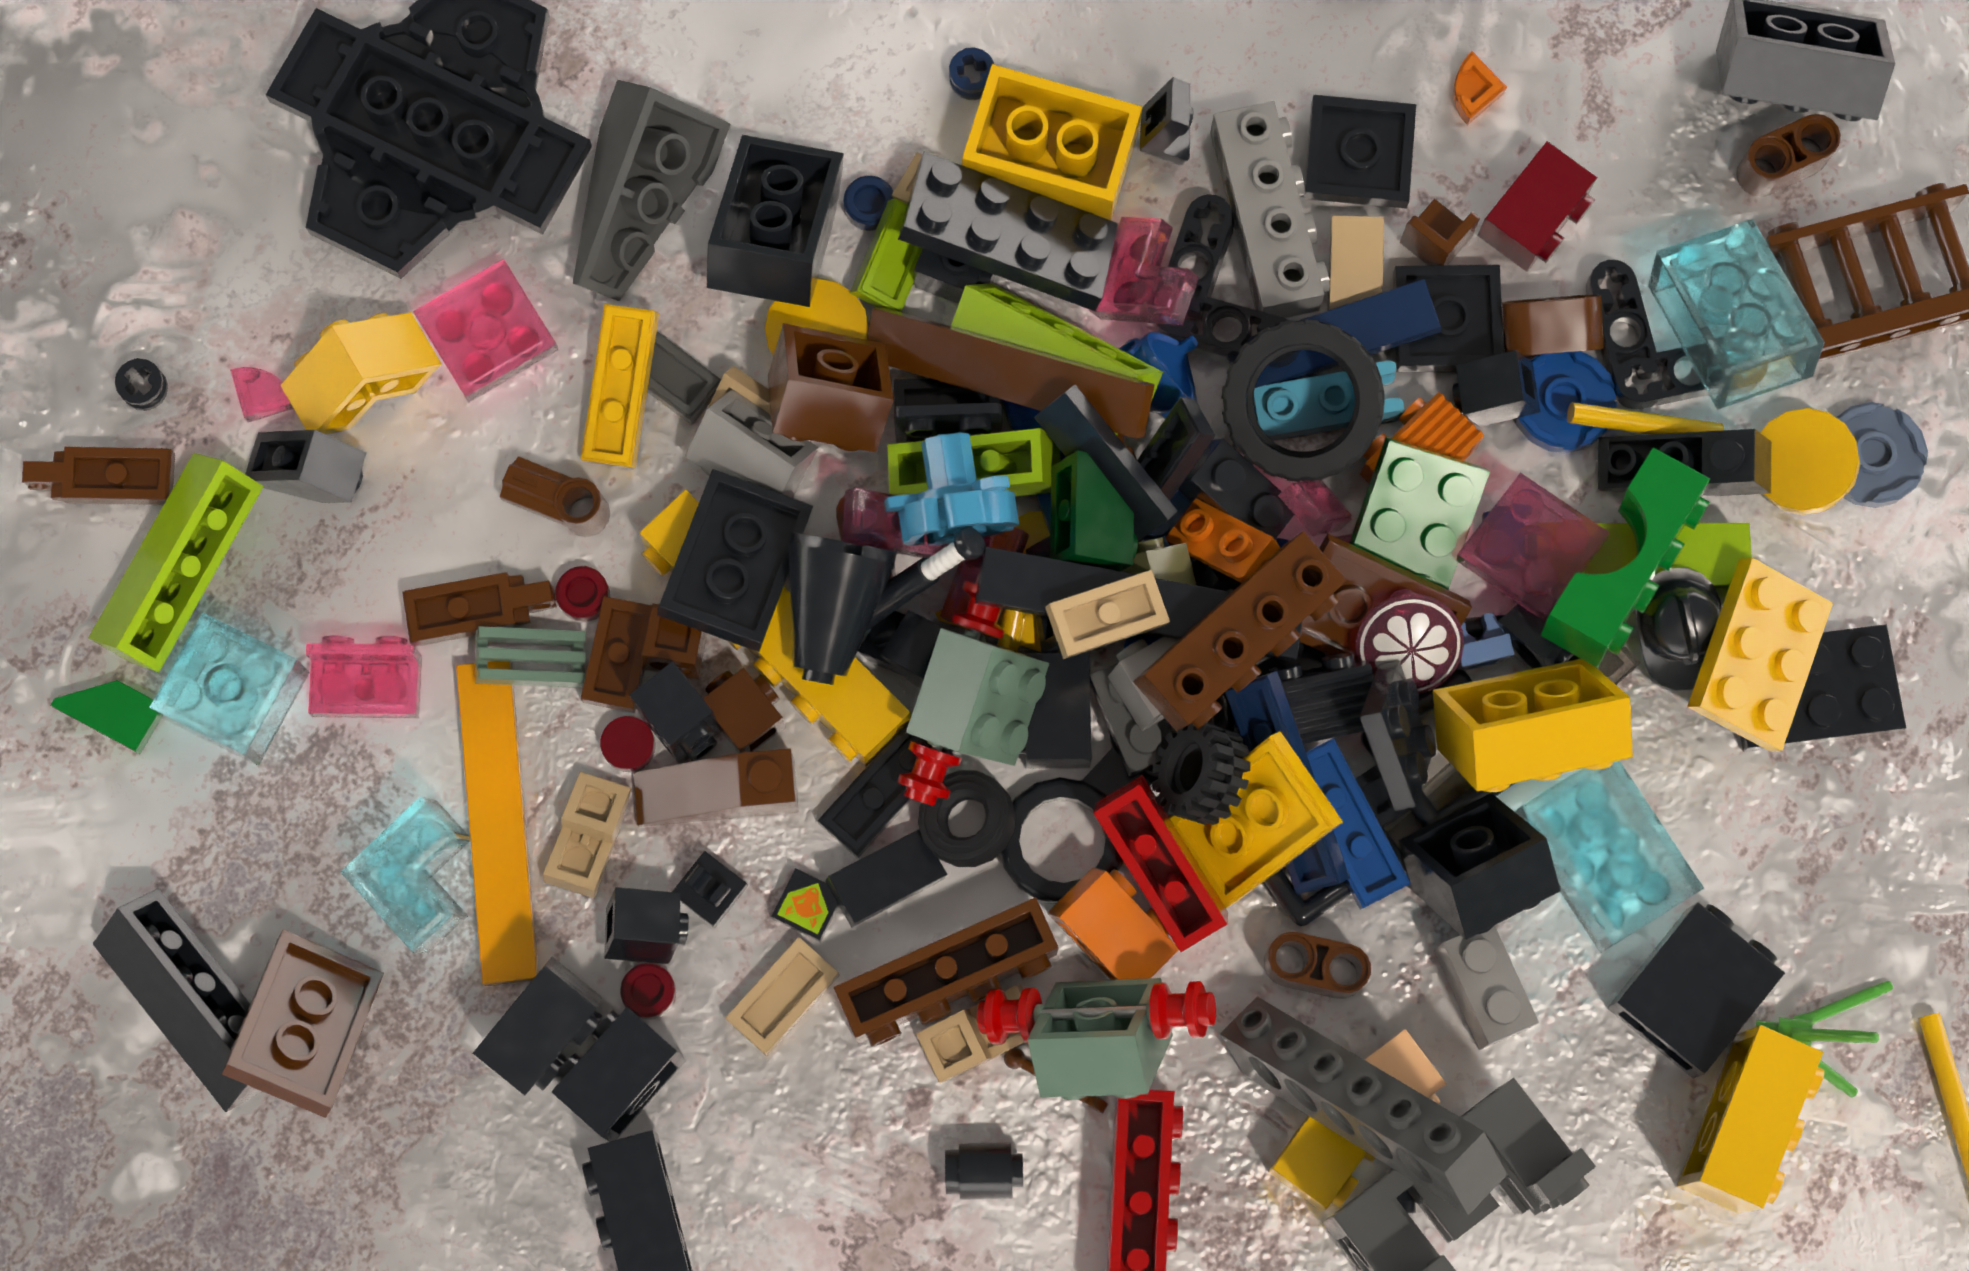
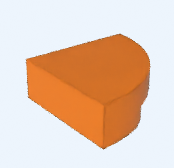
M1473 51L1462 62L1453 90L1456 109L1467 126L1504 95L1507 86Z

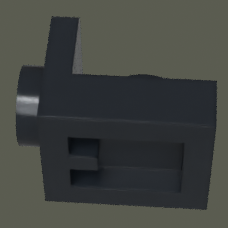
M1172 77L1142 107L1140 125L1141 152L1180 166L1189 160L1190 126L1194 114L1193 108L1190 106L1191 83Z

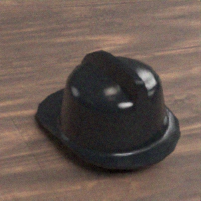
M1686 567L1671 568L1669 572L1664 570L1655 574L1651 581L1660 585L1644 613L1636 610L1643 661L1649 675L1661 686L1675 691L1693 690L1722 606L1714 584L1702 573Z

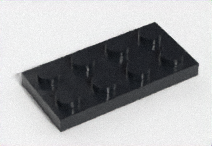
M924 151L917 166L898 240L1096 311L1103 297L1118 223Z

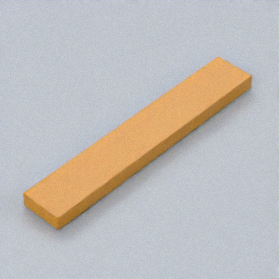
M488 662V669L513 670L512 662ZM475 663L456 665L482 984L484 986L532 981L539 973L514 685L475 684Z

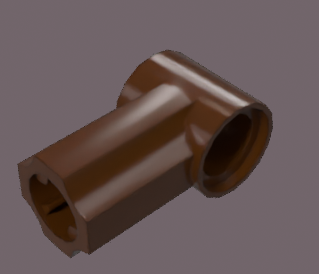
M518 456L509 465L502 480V490L499 496L502 501L564 525L576 535L584 537L596 535L609 522V504L596 485L588 479L572 478ZM585 497L594 499L593 508L588 514L582 517L571 516V508L577 500Z

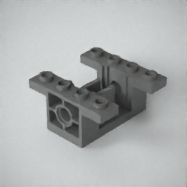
M1515 1078L1495 1089L1460 1116L1483 1130L1507 1173V1176L1498 1184L1505 1193L1502 1199L1515 1215L1523 1214L1530 1209L1535 1216L1541 1211L1544 1213L1550 1208L1555 1209L1559 1205L1564 1206L1590 1186L1584 1176L1593 1170L1596 1165L1582 1148L1573 1152L1568 1148ZM1392 1168L1322 1223L1358 1271H1456L1444 1255L1440 1256L1396 1198L1407 1190L1447 1243L1457 1240L1500 1205L1489 1193L1468 1216Z

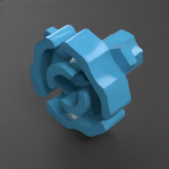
M970 434L937 435L926 438L921 445L928 490L918 494L887 497L884 500L885 512L898 511L903 544L909 546L925 544V534L928 545L934 546L954 542L956 533L965 527H972L982 537H988L1014 529L1013 527L1019 525L1015 493L1004 490L1010 487L1008 476H991L976 480Z

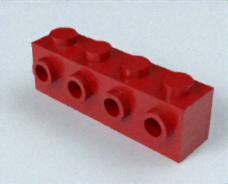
M1149 1090L1148 1094H1140L1133 1098L1121 1099L1116 1097L1107 1271H1166L1167 1252H1176L1178 1218L1168 1217L1170 1195L1179 1196L1181 1163L1171 1161L1172 1139H1182L1183 1106H1174L1175 1091Z

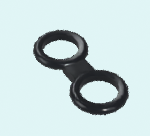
M1224 692L1216 700L1222 706V709L1212 717L1214 725L1234 731L1235 720ZM1108 725L1107 729L1112 748L1081 781L1058 777L1037 782L1016 796L1012 801L1016 813L1015 828L1007 847L1000 853L1003 868L1020 890L1034 898L1036 897L1040 902L1056 904L1080 879L1065 883L1050 881L1030 868L1023 858L1019 842L1022 826L1030 813L1045 803L1058 800L1077 802L1093 813L1098 801L1139 776H1144L1150 788L1152 787V782L1159 779V775L1152 773L1153 768L1131 777L1128 776ZM1103 830L1105 838L1104 852L1095 868L1105 870L1109 874L1113 869L1119 871L1124 861Z

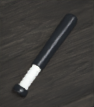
M965 527L956 533L954 542L930 558L918 560L889 579L866 631L937 583L943 573L955 567L965 559L972 561L981 557L985 551V541L982 535L972 527Z

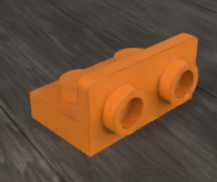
M1195 498L1166 536L1170 546L1187 543L1190 557L1240 583L1244 582L1280 549L1274 537Z

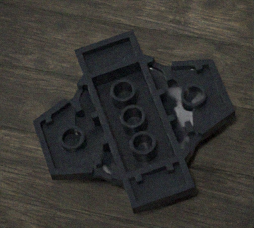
M417 0L409 7L410 14L400 23L382 27L381 23L378 22L363 29H359L315 8L265 94L270 103L312 123L314 135L323 154L322 164L317 167L306 222L308 233L400 279L460 225L478 222L491 216L501 219L503 215L543 235L592 148L590 139L545 118V113L536 91L550 18L546 7L531 0Z

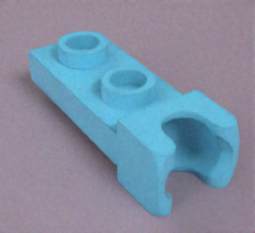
M1393 361L1377 362L1376 365L1381 374L1383 386L1392 384L1395 380L1396 363ZM1346 371L1255 388L1253 401L1257 421L1261 429L1272 441L1347 428L1354 412L1355 395ZM1385 399L1381 424L1399 421L1398 419L1404 413V402L1402 399Z

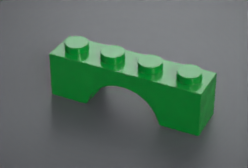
M1653 447L1627 488L1618 510L1634 534L1637 548L1636 558L1627 566L1611 573L1585 574L1575 572L1550 612L1541 636L1597 668L1608 651L1618 656L1633 631V627L1626 624L1629 616L1634 609L1641 613L1645 612L1660 586L1651 580L1659 567L1668 572L1670 571L1685 543L1677 539L1684 526L1695 530L1707 510L1710 502L1702 498L1710 478Z

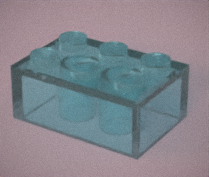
M1753 219L1656 251L1648 287L1717 410L1813 377L1825 342Z
M1620 761L1613 762L1610 767L1605 769H1580L1521 805L1515 811L1547 838L1560 892L1600 954L1704 889Z

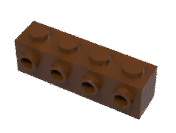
M1302 531L1283 545L1142 672L1133 683L1176 731L1190 723L1199 729L1222 709V706L1216 700L1225 691L1232 687L1236 693L1240 692L1262 672L1256 663L1269 651L1278 657L1301 637L1295 628L1310 615L1316 622L1340 601L1334 592L1347 579L1310 537Z
M1035 897L834 986V990L857 1043L869 1040L871 1047H875L900 1036L902 1033L899 1026L919 1017L921 1024L924 1025L946 1016L952 1012L949 1003L969 995L972 1002L986 998L989 990L1002 989L999 983L1000 980L1018 972L1022 980H1025L1050 969L1052 965L1049 959L1057 955L1059 947Z

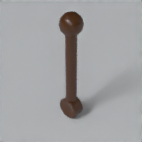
M1015 1047L1005 1052L1004 1062L1006 1066L1011 1069L1022 1068L1035 1076L1032 1061L1025 1058V1054L1021 1049ZM1086 1096L1077 1099L1102 1114L1108 1106L1107 1102L1097 1096Z

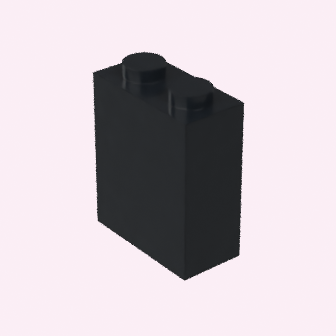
M1699 902L1686 909L1607 1007L1608 1010L1693 1079L1704 1075L1785 974L1783 970L1775 965L1777 957L1771 950L1756 940L1751 939L1747 942L1731 929L1734 923L1723 911L1710 904L1704 907Z

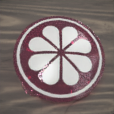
M1402 589L1394 592L1389 599L1378 604L1367 614L1359 627L1354 647L1357 660L1365 661L1371 665L1373 678L1379 664L1399 660L1406 679H1413L1418 694L1438 687L1454 673L1462 658L1464 635L1458 618L1444 603L1433 597L1416 594L1409 589Z

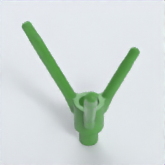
M1885 981L1812 1012L1797 1015L1793 1018L1779 1017V1022L1756 1020V1026H1765L1811 1046V1041L1877 1043L1879 1041V1034L1877 1032L1812 1029V1026L1815 1023L1891 991L1893 984L1890 981ZM1820 1060L1818 1067L1824 1069V1078L1849 1097H1855L1858 1093L1857 1088Z

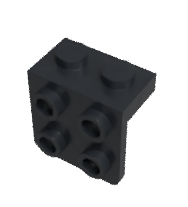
M931 378L894 379L896 444L925 441L929 437L954 433H968L972 436L1002 432V405L999 398Z

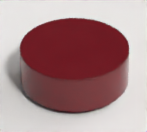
M578 566L569 569L559 578L555 589V596L560 609L567 617L579 622H588L599 617L604 596L610 597V589L599 571L587 566Z
M623 716L614 719L605 727L601 735L600 747L606 761L613 768L623 772H634L644 768L652 760L656 749V742L650 727L643 720L633 716Z
M643 963L636 965L625 974L621 982L620 995L625 1007L631 1009L638 1017L642 1019H656L666 1014L673 1006L676 999V985L666 969L657 964Z

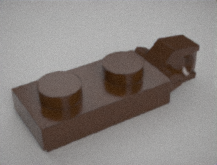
M64 447V451L54 452L53 462L23 461L22 483H25L29 490L51 491L50 498L52 500L64 501L65 503L164 505L173 490L175 453L172 449Z
M507 572L402 592L409 642L413 647L476 636V630L479 626L518 628V625L531 623L529 613L557 608L554 587L550 584L549 580L525 584L523 575L510 576Z

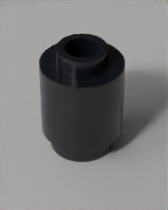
M1011 1143L959 1144V1149L945 1150L946 1194H960V1200L1012 1199L1013 1187H1023V1153L1012 1154Z

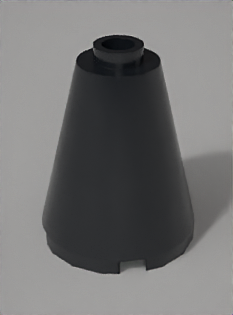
M791 533L789 571L793 667L803 668V680L834 685L835 675L847 676L894 569L896 552L865 545L850 544L835 539Z

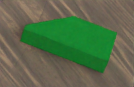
M118 680L54 698L50 705L139 755L168 709L161 703Z

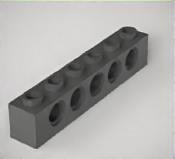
M1258 996L1220 1033V1036L1246 1077L1468 1216L1507 1176L1502 1163L1483 1130Z

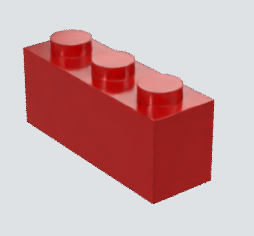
M1141 775L1098 801L1093 814L1177 948L1182 952L1228 924V911L1169 816L1163 811V807L1157 804L1154 792L1144 776Z

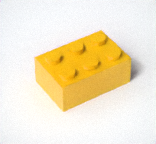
M992 64L964 150L962 166L1112 220L1140 129L1142 106Z
M1583 659L1433 690L1437 750L1476 791L1500 792L1509 788L1510 784L1532 779L1550 781L1559 778L1565 772L1583 768L1590 770L1605 769L1610 767L1615 761L1633 758L1630 697L1599 669Z
M1762 1025L1737 1034L1729 1049L1676 1187L1737 1214L1764 1209L1766 1202L1773 1204L1784 1182L1785 1174L1779 1171V1167L1785 1151L1792 1152L1803 1133L1805 1122L1798 1119L1805 1099L1812 1100L1815 1097L1824 1077V1069L1818 1067L1823 1051Z

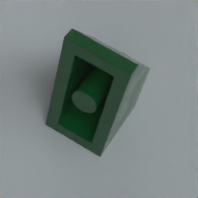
M1077 450L1052 466L1050 559L1120 572L1132 566L1138 547L1137 536L1134 533V513L1089 454Z

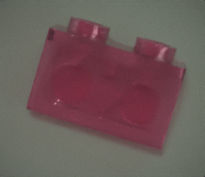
M330 635L322 637L321 643L306 644V656L311 660L308 713L312 717L419 718L422 655L414 645L408 644L406 638L380 636L375 638V644H354V639L351 637Z

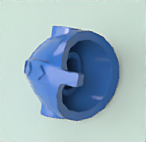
M1149 332L1140 339L1134 338L1129 340L1119 348L1163 372L1149 412L1160 413L1165 419L1180 397L1197 401L1187 352L1194 350L1198 345V341L1194 336L1178 341L1158 332Z

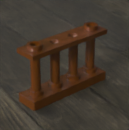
M1938 183L1921 189L1915 194L1916 197L1801 228H1799L1797 222L1787 223L1768 232L1767 238L1755 253L1758 263L1779 257L1782 258L1805 325L1801 328L1800 335L1788 348L1794 368L1969 321V264L1950 212L1955 211L1969 194L1966 184L1947 188L1945 183ZM1929 218L1953 284V287L1949 289V294L1932 298L1930 292H1924L1901 227L1903 224ZM1880 231L1904 299L1900 302V307L1882 311L1880 305L1874 304L1851 238ZM1831 244L1854 313L1850 316L1851 320L1833 324L1831 319H1825L1802 251Z

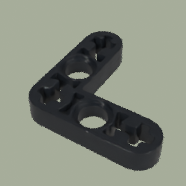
M1206 194L1191 202L1186 211L1154 305L1153 315L1158 331L1161 334L1178 341L1194 336L1198 341L1197 349L1226 357L1227 355L1237 357L1240 353L1239 350L1248 342L1252 334L1253 324L1258 325L1256 329L1257 333L1267 327L1271 328L1279 325L1280 322L1290 320L1211 298L1233 234L1234 219L1230 205L1224 198ZM1211 211H1217L1219 221L1222 224H1213L1207 237L1208 247L1200 243L1203 227L1201 220L1198 218H1207ZM1192 256H1200L1209 263L1206 274L1197 280H1188L1179 273L1182 262ZM1182 305L1185 306L1187 316L1202 321V311H1208L1204 318L1203 334H1197L1199 331L1197 323L1190 320L1181 319L1177 326H1171L1166 312H1176L1178 306ZM1226 317L1235 318L1242 324V332L1239 337L1230 342H1222L1213 335V327L1216 322ZM1300 350L1283 354L1273 360L1268 366L1278 368L1287 366L1297 358Z
M1606 260L1599 263L1591 272L1586 283V295H1601L1604 348L1601 349L1606 370L1611 374L1615 385L1616 400L1622 406L1630 409H1644L1739 389L1750 385L1762 371L1765 363L1764 352L1755 340L1746 336H1734L1656 352L1639 285L1633 269L1625 262ZM1606 275H1610L1613 283L1621 282L1623 285L1616 294L1619 309L1608 315L1605 312H1609L1614 304L1612 294L1609 289H1600L1599 287ZM1618 322L1631 324L1638 333L1637 343L1630 347L1616 344L1610 335L1611 326ZM1733 351H1737L1740 359H1749L1750 363L1743 373H1740L1739 368L1734 365L1722 367L1715 375L1717 380H1714V365L1727 362L1733 355ZM1682 360L1694 362L1701 370V381L1695 385L1681 383L1674 374L1675 364ZM1659 365L1662 366V380L1649 383L1644 389L1643 394H1638L1636 387L1626 386L1625 383L1631 377L1632 372H1636L1639 380L1655 378L1660 371ZM1663 383H1664V385H1665L1667 391H1664V390H1663Z

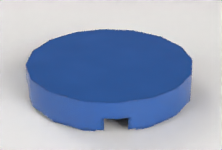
M1582 351L1539 354L1530 361L1533 362L1540 413L1515 418L1516 426L1530 442L1547 451L1572 453L1590 447L1599 437L1606 433L1607 429L1568 423V407L1573 402L1616 408L1615 385L1611 374L1596 358Z

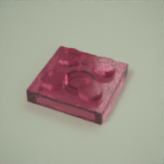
M504 259L413 311L468 403L559 350L550 332Z
M1520 472L1459 551L1456 561L1531 613L1546 621L1575 572L1582 573L1607 541L1609 532Z

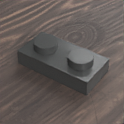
M1117 664L1090 674V684L1128 776L1131 777L1153 768V764H1161L1162 757L1156 754L1160 746L1168 747L1169 743L1165 737L1171 730L1166 719L1161 720L1144 731L1140 730L1108 678L1109 674L1116 667Z

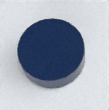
M863 176L850 183L843 198L844 211L850 223L861 230H876L887 202L894 199L892 197L894 192L892 187L885 180L876 176Z

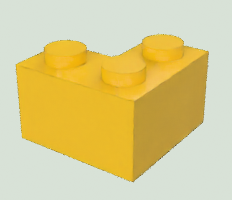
M412 312L388 316L387 313H378L367 320L349 323L348 320L342 319L326 326L320 332L321 339L309 352L303 354L294 362L295 369L280 386L306 430H317L324 434H331L350 430L377 400L416 393L440 367L441 362Z

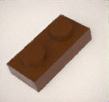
M604 596L581 694V701L583 703L631 713L636 712V707L629 695L642 685L645 671L642 650L652 605Z

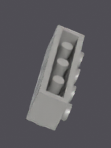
M1275 101L1215 113L1210 134L1227 201L1233 214L1234 229L1255 310L1284 318L1319 311L1324 293L1330 291L1329 276L1324 261L1316 262L1312 244L1317 243V231L1312 214H1304L1299 196L1305 194L1304 180L1299 165L1291 166L1287 148L1292 147V135L1287 118L1278 117Z

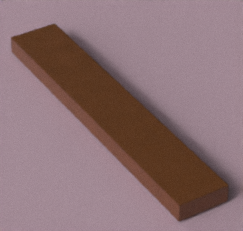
M885 307L872 308L867 340L886 344L888 365L890 367L1040 411L1075 384L1113 432L1135 439L1145 436L1155 384Z

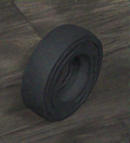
M958 770L945 775L943 783L951 790L949 799L938 797L935 806L921 803L919 807L918 826L923 842L938 859L955 867H977L992 861L1007 847L1014 833L1016 813L1009 793L995 778L977 770ZM965 800H976L982 803L986 812L982 828L970 837H957L953 835L948 826V818L952 809L958 803Z

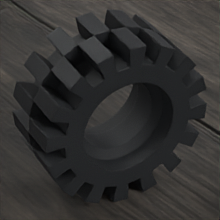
M1208 722L1197 729L1190 723L1178 730V733L1170 731L1165 737L1169 743L1168 747H1159L1156 755L1162 757L1161 764H1153L1152 773L1159 775V779L1152 782V790L1159 793L1155 800L1158 805L1164 807L1163 811L1167 814L1204 825L1207 823L1214 825L1219 823V817L1226 819L1232 814L1229 805L1238 807L1242 800L1237 795L1239 788L1247 789L1249 781L1242 779L1243 772L1250 771V762L1242 758L1249 754L1247 745L1241 744L1243 738L1239 734L1234 733L1233 730Z

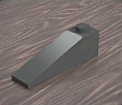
M617 80L599 129L573 284L613 300H621L655 253V242L669 223L676 224L685 212L682 205L697 185L704 186L712 175L730 128V123L651 87Z

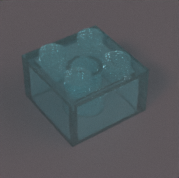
M202 612L149 708L166 721L259 766L310 672L298 659Z

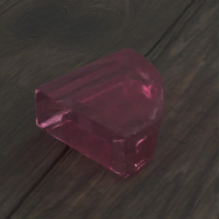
M252 367L230 369L242 413L248 423L294 409L280 386L283 382L272 373Z

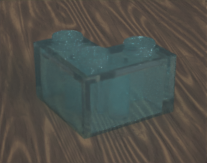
M420 796L340 873L412 953H430L468 917L464 910L435 880L433 875L470 842L472 838L437 800Z

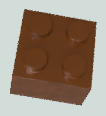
M783 323L768 373L772 432L783 435L793 441L812 440L833 444L845 451L864 450L877 453L894 400L886 344Z

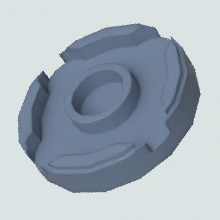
M1868 402L1851 406L1836 417L1847 425L1857 442L1860 460L1859 472L1855 485L1843 497L1855 505L1878 508L1895 504L1912 492L1922 478L1928 456L1926 442L1921 429L1908 414L1899 409L1893 410L1889 407H1884V404Z

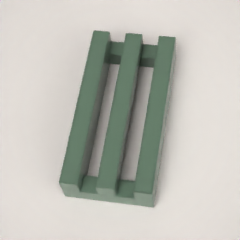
M479 626L476 630L475 684L582 688L586 673H584L586 631ZM488 642L571 646V651L488 648ZM488 661L571 664V672L488 669Z

